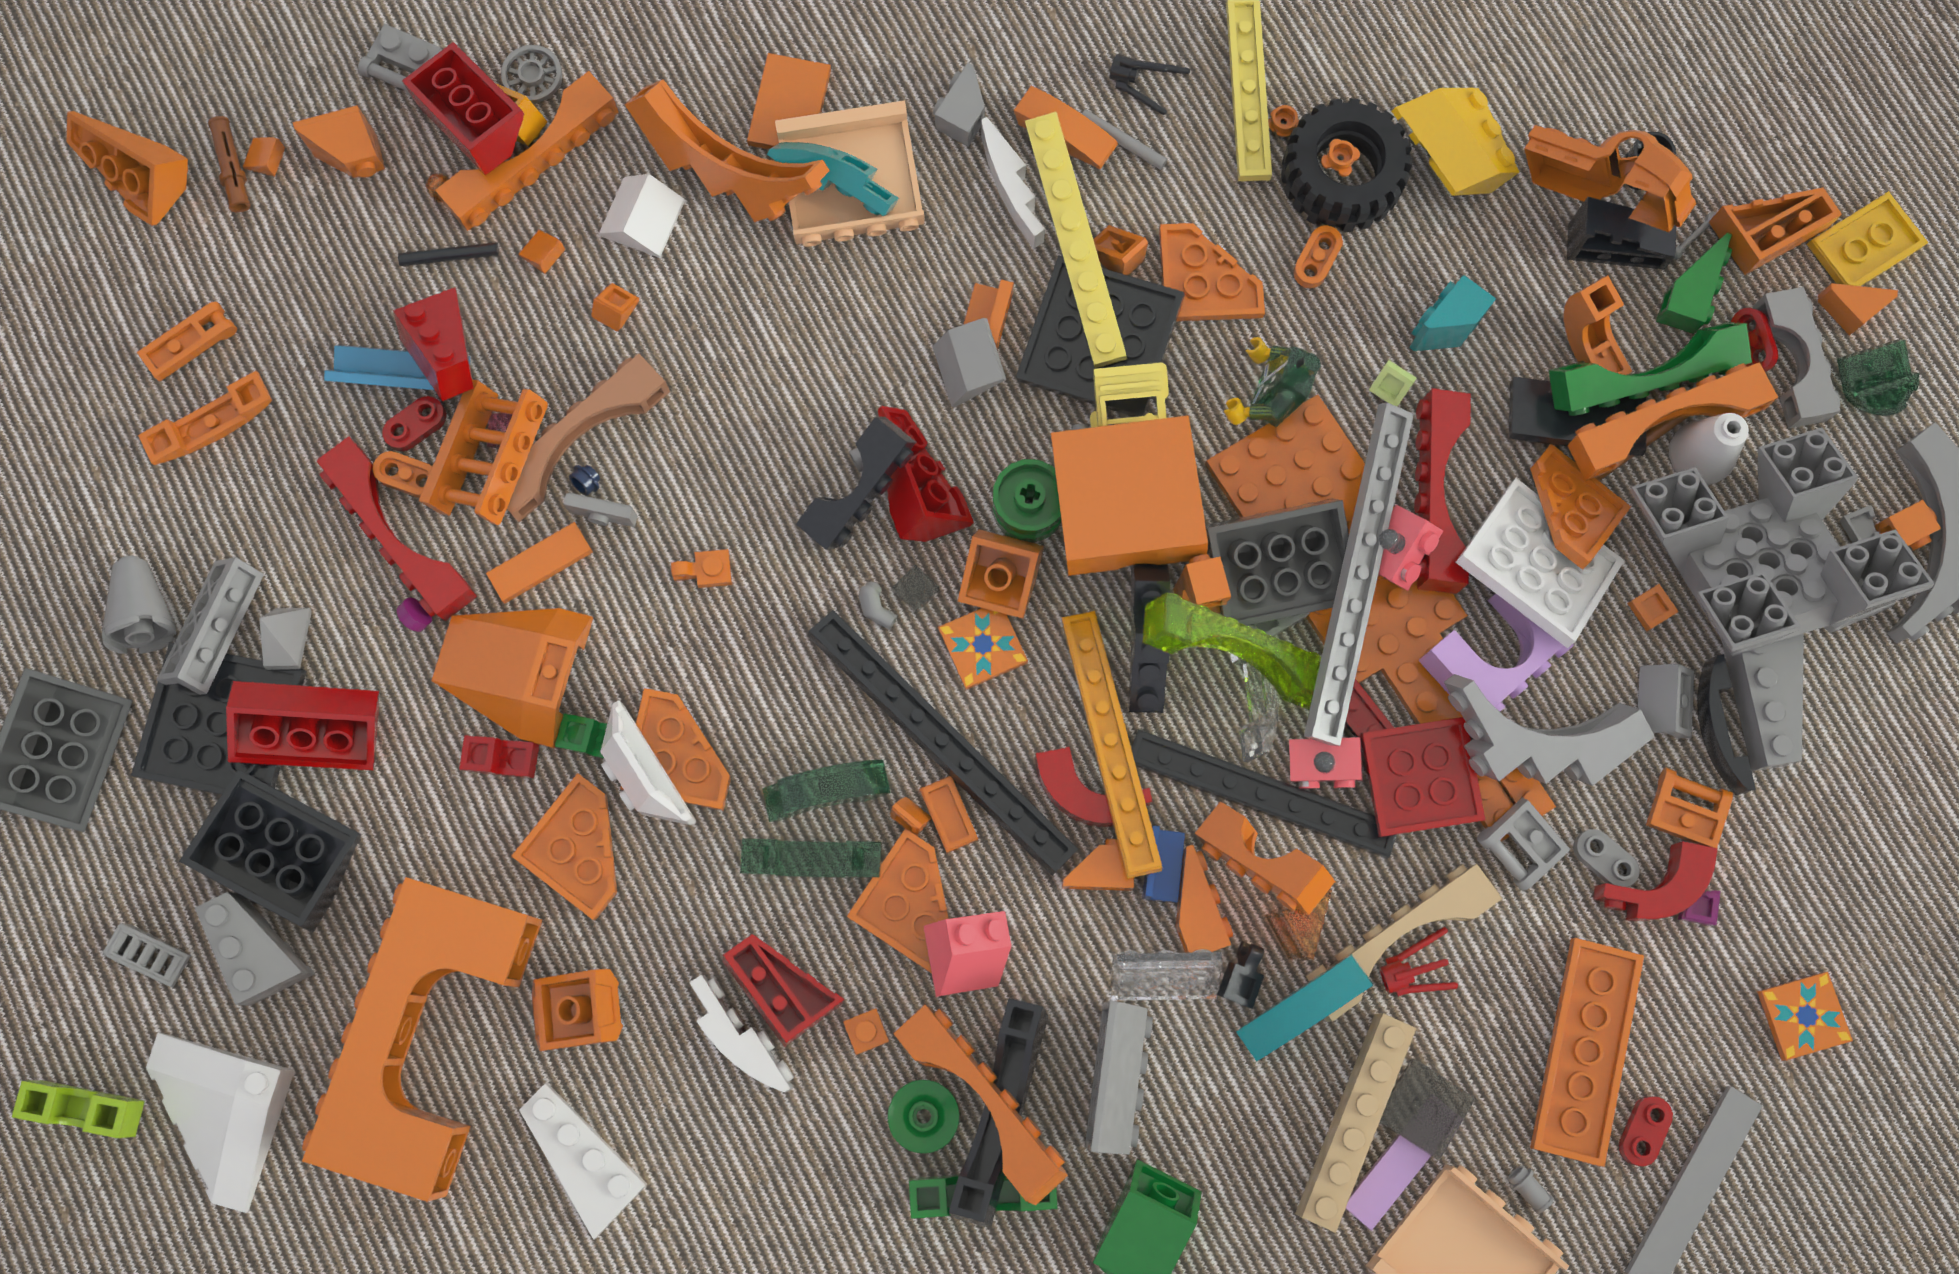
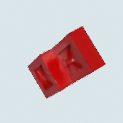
M464 735L459 770L534 779L539 744L501 740L494 737Z

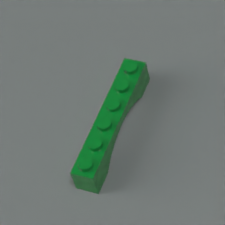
M1726 322L1700 329L1674 357L1657 367L1640 373L1622 375L1609 371L1597 364L1583 362L1548 370L1554 407L1556 410L1568 411L1571 416L1581 415L1590 412L1589 407L1599 404V407H1610L1620 404L1619 399L1629 396V399L1644 398L1650 395L1649 390L1659 388V391L1677 389L1680 387L1679 382L1688 380L1689 383H1696L1709 377V374L1716 372L1719 375H1725L1729 369L1739 364L1752 363L1747 323Z

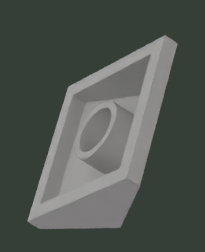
M981 318L950 329L933 345L951 407H957L1006 380L987 318Z

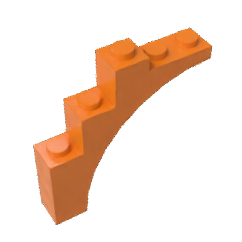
M664 79L642 88L624 104L669 171L683 167L684 170L693 168L712 197L724 192L727 196L735 193L754 222L766 218L769 221H773L780 217L786 211L784 206L799 193L804 192L805 195H809L819 189L822 185L820 180L830 171L823 159L808 163H781L760 158L737 148L700 122L680 102Z

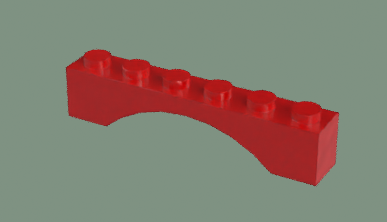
M1432 388L1423 399L1419 400L1416 408V418L1420 419V430L1415 442L1416 450H1419V462L1415 469V480L1419 482V493L1415 498L1414 510L1415 513H1418V516L1441 529L1443 533L1439 538L1437 547L1429 556L1425 554L1419 564L1422 568L1417 578V589L1457 594L1469 584V573L1456 563L1466 546L1459 538L1449 517L1445 503L1444 477L1451 449L1459 436L1471 424V393Z
M350 436L316 460L324 470L319 474L322 480L331 490L337 487L343 496L339 499L341 504L351 515L357 513L363 521L358 524L371 541L375 538L378 539L383 546L378 550L391 566L396 563L403 572L399 575V578L411 592L414 589L418 590L423 597L418 602L431 617L436 614L444 621H447L451 616L478 597L450 563L420 555L402 544L395 536L385 519L380 505L378 480L373 473V463Z

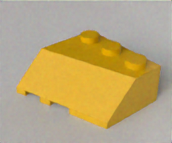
M1438 88L1391 110L1397 120L1403 117L1413 132L1409 134V137L1414 144H1420L1427 150L1431 156L1429 158V165L1452 196L1490 194L1519 173L1515 163V156L1507 147L1501 134V127L1493 118L1488 108V100L1479 88Z

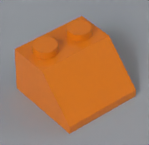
M979 529L972 536L957 602L1023 619L1037 579L1044 546Z

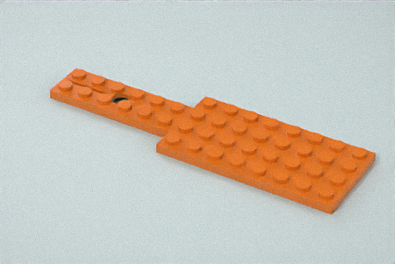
M1318 394L1205 462L1209 472L1240 518L1333 498L1343 500L1348 533H1350L1365 463ZM1379 575L1377 578L1355 679L1358 683H1361L1381 671L1415 724L1463 717L1461 712L1457 711L1448 699L1449 694L1418 661L1443 639L1440 633L1468 616L1454 594L1417 589V580L1412 583L1407 591ZM1333 608L1309 612L1310 614L1306 617L1323 645L1325 644ZM1515 768L1499 782L1485 775L1480 776L1477 774L1486 819L1480 822L1485 829L1497 822L1522 797L1527 799L1541 816L1556 808L1541 783L1536 779L1526 778L1518 768ZM1506 834L1500 841L1502 842L1510 836Z

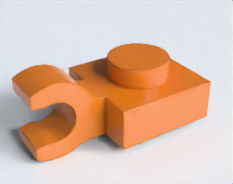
M729 549L694 552L695 562H671V572L674 581L697 579L698 588L732 585Z

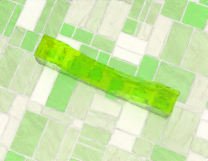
M1166 592L1146 605L1143 643L1170 654L1193 647H1210L1229 652L1257 669L1274 686L1283 700L1310 710L1322 658L1319 654L1305 651L1294 646L1289 641L1279 640L1266 634L1263 630L1253 629L1239 623L1234 618L1220 615L1211 611L1206 606L1197 605L1182 599L1178 594Z

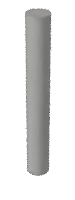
M1086 109L1083 111L1082 114L1116 139L1120 146L1158 169H1163L1168 160L1166 157Z

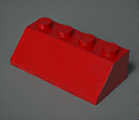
M454 42L402 80L418 107L485 176L512 156L525 115L524 112Z
M233 681L226 706L228 762L374 770L379 715V691Z

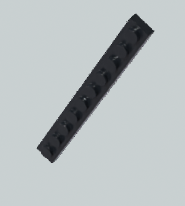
M834 610L809 630L807 636L1048 873L1053 876L1078 851V848Z

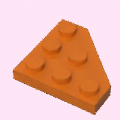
M1160 224L1162 285L1185 292L1176 321L1255 319L1264 317L1263 282L1254 274L1250 275L1237 264L1238 261L1218 244L1214 245L1202 234L1203 231L1195 224Z
M1550 444L1530 470L1555 548L1583 570L1592 561L1631 506L1596 478L1585 481L1576 462L1557 447Z
M644 688L636 725L682 799L687 804L724 811L731 776L683 701L677 694Z
M577 773L511 857L594 921L617 894L608 799L604 792Z
M905 828L848 913L847 918L931 974L924 926L949 919L935 848Z

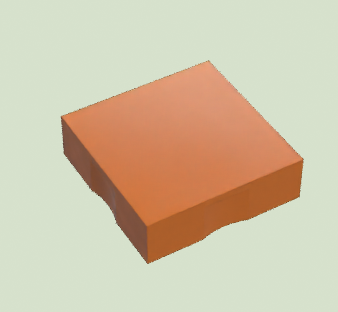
M1189 415L1051 433L1068 576L1118 570L1135 564L1161 565L1185 562L1193 557L1207 554L1208 539Z

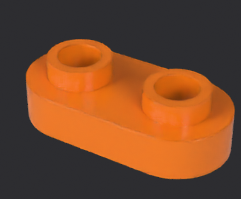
M1324 225L1312 232L1294 267V278L1302 287L1316 288L1327 277L1343 244L1342 235L1336 228ZM1324 242L1328 244L1329 249H1322L1319 243ZM1310 269L1315 273V276L1309 277L1304 271Z
M388 451L380 454L375 459L373 473L383 485L420 498L424 487H420L419 483L423 478H428L433 466L403 454ZM393 467H398V472L393 476H389V470Z

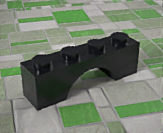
M875 417L855 443L863 463L862 476L855 490L840 500L829 497L815 498L796 523L800 529L825 550L837 547L842 548L847 544L853 535L852 527L858 520L861 522L869 515L873 509L870 503L877 494L882 495L893 482L892 474L898 467H904L913 456L911 449L916 444V441L886 417Z

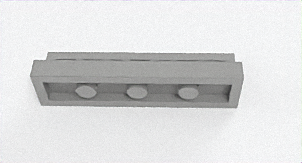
M237 557L214 562L162 667L157 681L164 685L179 683L199 695L207 694L262 580L263 573Z

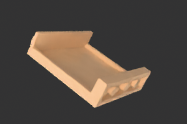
M905 100L775 121L779 143H813L853 155L877 168L878 170L872 181L899 198L894 208L887 215L883 216L881 214L875 215L866 210L863 202L854 196L848 197L840 193L835 188L836 185L834 183L823 191L819 189L809 195H805L804 192L799 193L794 199L789 201L796 244L811 247L821 244L822 240L835 238V241L843 242L853 239L854 235L867 233L868 236L872 237L885 234L886 230L899 228L900 231H912L919 228V225L924 224V210H922Z
M1445 1165L1366 1264V1267L1374 1274H1555L1559 1268L1567 1270L1569 1265L1560 1258L1563 1252L1547 1239L1541 1242L1532 1234L1535 1228L1518 1214L1513 1218L1503 1209L1506 1203L1489 1189L1484 1193L1474 1184L1477 1178L1461 1165L1457 1169L1454 1166Z

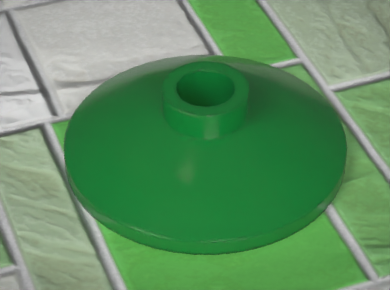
M931 1080L910 1082L900 1088L890 1102L888 1108L889 1129L894 1139L911 1152L926 1154L938 1151L951 1141L959 1125L957 1102L952 1093L940 1083ZM927 1109L930 1112L931 1118L927 1123L918 1121L917 1113L919 1110Z

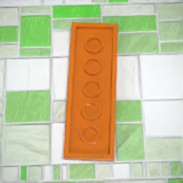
M1571 938L1533 1129L1531 1149L1605 1167L1644 955L1579 938Z

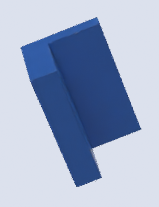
M1152 826L1163 868L1160 872L1144 875L1142 899L1178 903L1185 833L1160 830V826Z

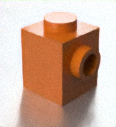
M1924 500L1874 525L1879 534L1896 529L1907 546H1910L1913 551L1932 542L1929 535L1941 529L1935 512L1926 505Z

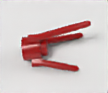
M1446 927L1433 932L1396 956L1385 959L1386 965L1379 967V971L1388 994L1396 992L1397 997L1408 993L1444 991L1458 988V983L1456 982L1409 985L1415 982L1414 976L1447 966L1449 964L1447 959L1411 968L1408 962L1401 963L1406 958L1448 932Z

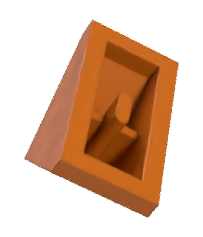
M1108 225L1093 239L1099 261L1108 270L1130 275L1145 260L1148 241L1145 237Z
M1831 283L1818 295V303L1850 336L1897 298L1898 290Z

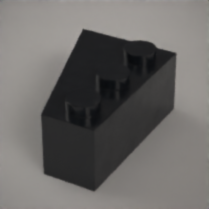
M1587 197L1568 223L1567 260L1664 270L1675 258L1676 226L1674 225L1669 233L1630 219L1629 217L1634 211L1633 208Z

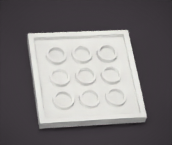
M1515 478L1504 491L1456 563L1562 645L1569 648L1576 642L1625 560L1603 544L1592 561L1582 570L1555 548L1539 495Z

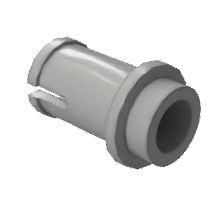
M1521 1165L1508 1176L1507 1180L1511 1183L1509 1187L1513 1191L1517 1190L1533 1207L1534 1211L1540 1214L1551 1206L1554 1198L1533 1177L1534 1171L1531 1168L1526 1169L1524 1165Z

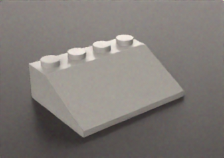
M1112 1000L1103 1003L1084 1146L1090 1152L1130 1155V1147H1137L1139 1125H1133L1135 1110L1141 1111L1144 1089L1138 1088L1140 1074H1146L1148 1065V1053L1143 1052L1144 1038L1151 1037L1153 1017L1147 1016L1148 1008Z

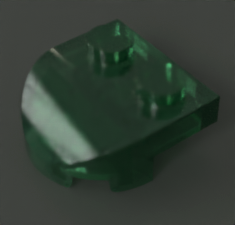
M1897 339L1837 358L1845 398L1852 406L1865 413L1879 416L1897 414L1908 406L1906 402L1912 392L1918 390L1919 373L1911 372L1906 340Z

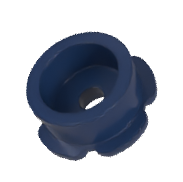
M580 465L574 466L575 471L569 475L572 485L585 496H588L592 491L596 492L599 489L598 482L600 481L598 473L589 465L585 467Z

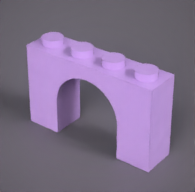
M1495 593L1487 601L1513 628L1519 640L1520 657L1514 668L1505 669L1489 665L1471 649L1455 630L1418 661L1449 695L1450 693L1444 681L1456 674L1474 680L1486 699L1498 711H1501L1505 708L1501 701L1508 695L1512 699L1518 696L1529 686L1525 682L1529 676L1533 675L1535 679L1551 666L1547 661L1554 654L1557 658H1560L1574 644L1566 648Z

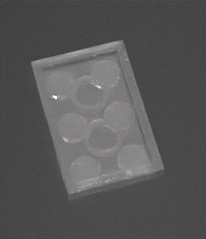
M1200 949L1189 953H1175L1171 950H1162L1157 953L1125 951L1121 954H1113L1110 1000L1216 999L1223 966L1222 953Z

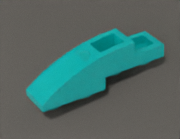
M781 142L770 148L767 153L774 161L781 163H808L823 159L830 171L820 180L822 185L819 189L823 191L834 183L836 185L835 188L840 193L848 197L854 196L863 202L866 210L875 215H887L899 199L872 181L878 170L877 168L846 152L813 143Z

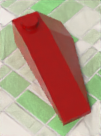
M881 405L878 408V417L888 418L916 441V444L911 449L913 456L904 467H898L891 476L893 482L887 489L889 511L900 539L927 542L970 527L974 521L963 494L957 486H950L942 474L946 470L940 460L935 462L925 448L928 442L907 410Z

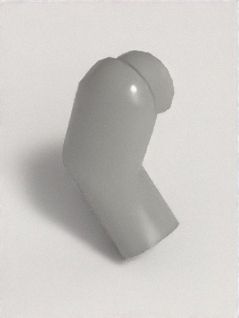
M873 581L867 582L860 588L858 595L863 615L890 630L898 615L881 606L880 593L882 589L880 585Z

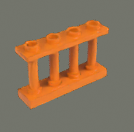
M472 379L474 389L462 393L419 502L437 513L447 516L451 515L455 503L475 507L474 512L494 525H500L548 407V402L530 389L522 390L518 402L498 399L499 395L479 380ZM492 411L512 414L506 432L485 429ZM480 442L500 445L493 463L473 460ZM468 472L488 476L481 494L461 490Z

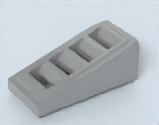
M120 923L103 951L104 956L169 987H174L191 957L190 954L126 923ZM143 942L147 943L138 960L134 959ZM159 949L160 952L151 967L147 964L155 950ZM170 954L174 958L165 974H163L160 970Z

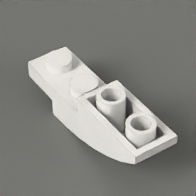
M700 975L691 981L692 988L708 1012L698 1019L697 1023L718 1050L735 1066L763 1084L782 1092H788L793 1089L790 1080L794 1076L784 1060L777 1062L771 1050L775 1046L766 1031L763 1029L758 1032L755 1027H751L744 1033L740 1031L739 1028L744 1026L733 1007L727 1010L720 998L725 996L714 977L708 980L705 975Z

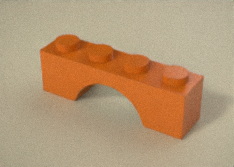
M1221 801L1194 833L1203 843L1201 850L1208 857L1216 862L1220 858L1227 862L1225 864L1227 868L1241 878L1245 874L1252 878L1250 881L1255 887L1265 894H1268L1271 890L1278 895L1276 897L1277 900L1291 911H1294L1297 907L1309 915L1336 882L1323 864L1297 848L1282 857L1273 859L1255 856L1254 846L1258 835L1257 831L1244 815Z

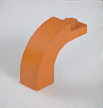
M1608 275L1568 298L1564 307V326L1569 344L1578 362L1594 363L1609 371L1627 375L1632 372V369L1619 348L1610 326V314L1624 306V303Z

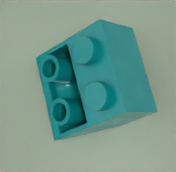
M1465 275L1456 284L1450 281L1438 296L1435 304L1425 311L1419 319V323L1411 332L1415 339L1409 348L1413 351L1461 347L1481 322L1496 298Z

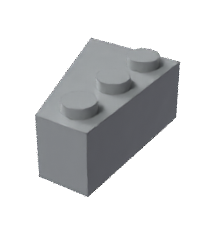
M226 892L195 907L235 1005L251 1006L315 974L293 952L290 945L276 934L271 928L272 926L244 896Z

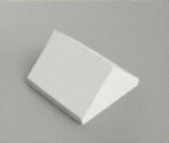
M650 174L624 177L599 235L660 258L685 200Z

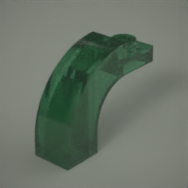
M883 760L856 761L809 770L777 780L778 783L762 788L769 822H778L827 806L866 802L891 793Z

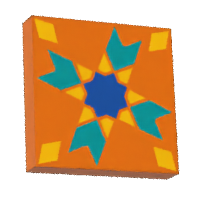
M981 608L938 627L965 690L1028 663L1007 614Z
M1828 972L1818 973L1757 991L1781 1061H1787L1853 1041Z

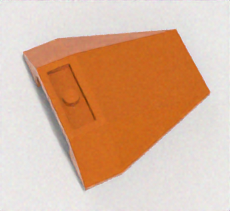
M561 608L451 616L431 681L519 739L555 748L563 718L559 708L577 648L584 650L593 617Z

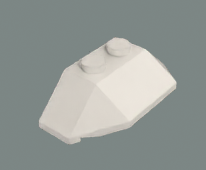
M619 700L613 703L601 748V754L606 761L601 766L612 782L617 779L624 790L619 795L630 811L635 808L645 816L692 825L697 822L626 707Z

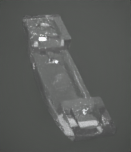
M1256 624L1233 628L1228 631L1231 663L1243 665L1249 724L1239 728L1243 762H1250L1269 753L1275 738L1279 715L1278 686L1273 662Z

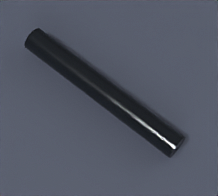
M497 242L398 253V262L400 266L497 256L499 255V247Z

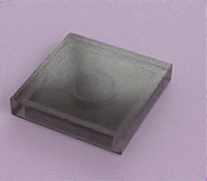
M1411 1058L1390 1094L1379 1123L1436 1160H1440L1476 1098L1418 1060Z

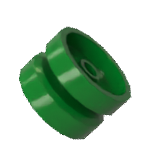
M1022 459L1011 463L999 473L993 486L992 513L997 526L1006 536L1035 543L1050 537L1059 529L1062 520L1055 468L1052 465L1037 459ZM1031 499L1033 503H1026L1025 500Z

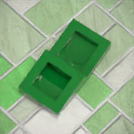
M564 713L555 747L604 759L601 754V748L607 723Z

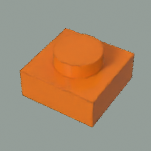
M1660 584L1627 603L1646 632L1679 612Z
M877 1008L843 1021L856 1055L889 1042Z

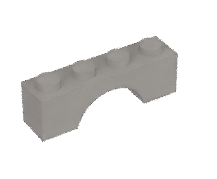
M1804 287L1766 293L1753 305V308L1762 311L1767 316L1774 339L1784 344L1790 350L1797 365V376L1793 386L1780 397L1788 429L1827 422L1840 412V396L1834 390L1830 377L1831 366L1829 361L1825 359L1821 346L1822 335L1820 330L1816 328L1812 315V301L1807 297Z

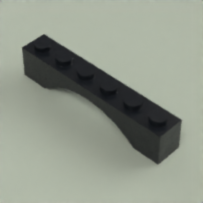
M1009 998L998 1036L993 1068L997 1079L993 1082L1001 1092L1006 1089L1016 1099L1020 1106L1015 1110L1022 1116L1049 1016L1043 1006ZM985 1104L972 1147L957 1180L949 1214L958 1220L991 1228L1005 1174L1003 1173V1157L999 1132L992 1114Z

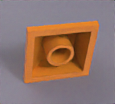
M358 105L292 122L295 131L315 158L353 178L370 177L378 171L386 170L377 134Z

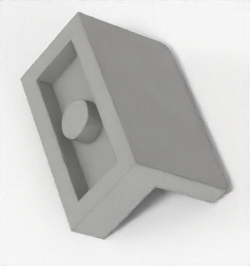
M1681 664L1641 666L1639 671L1638 709H1641L1652 732L1667 733L1676 738H1692L1694 670Z

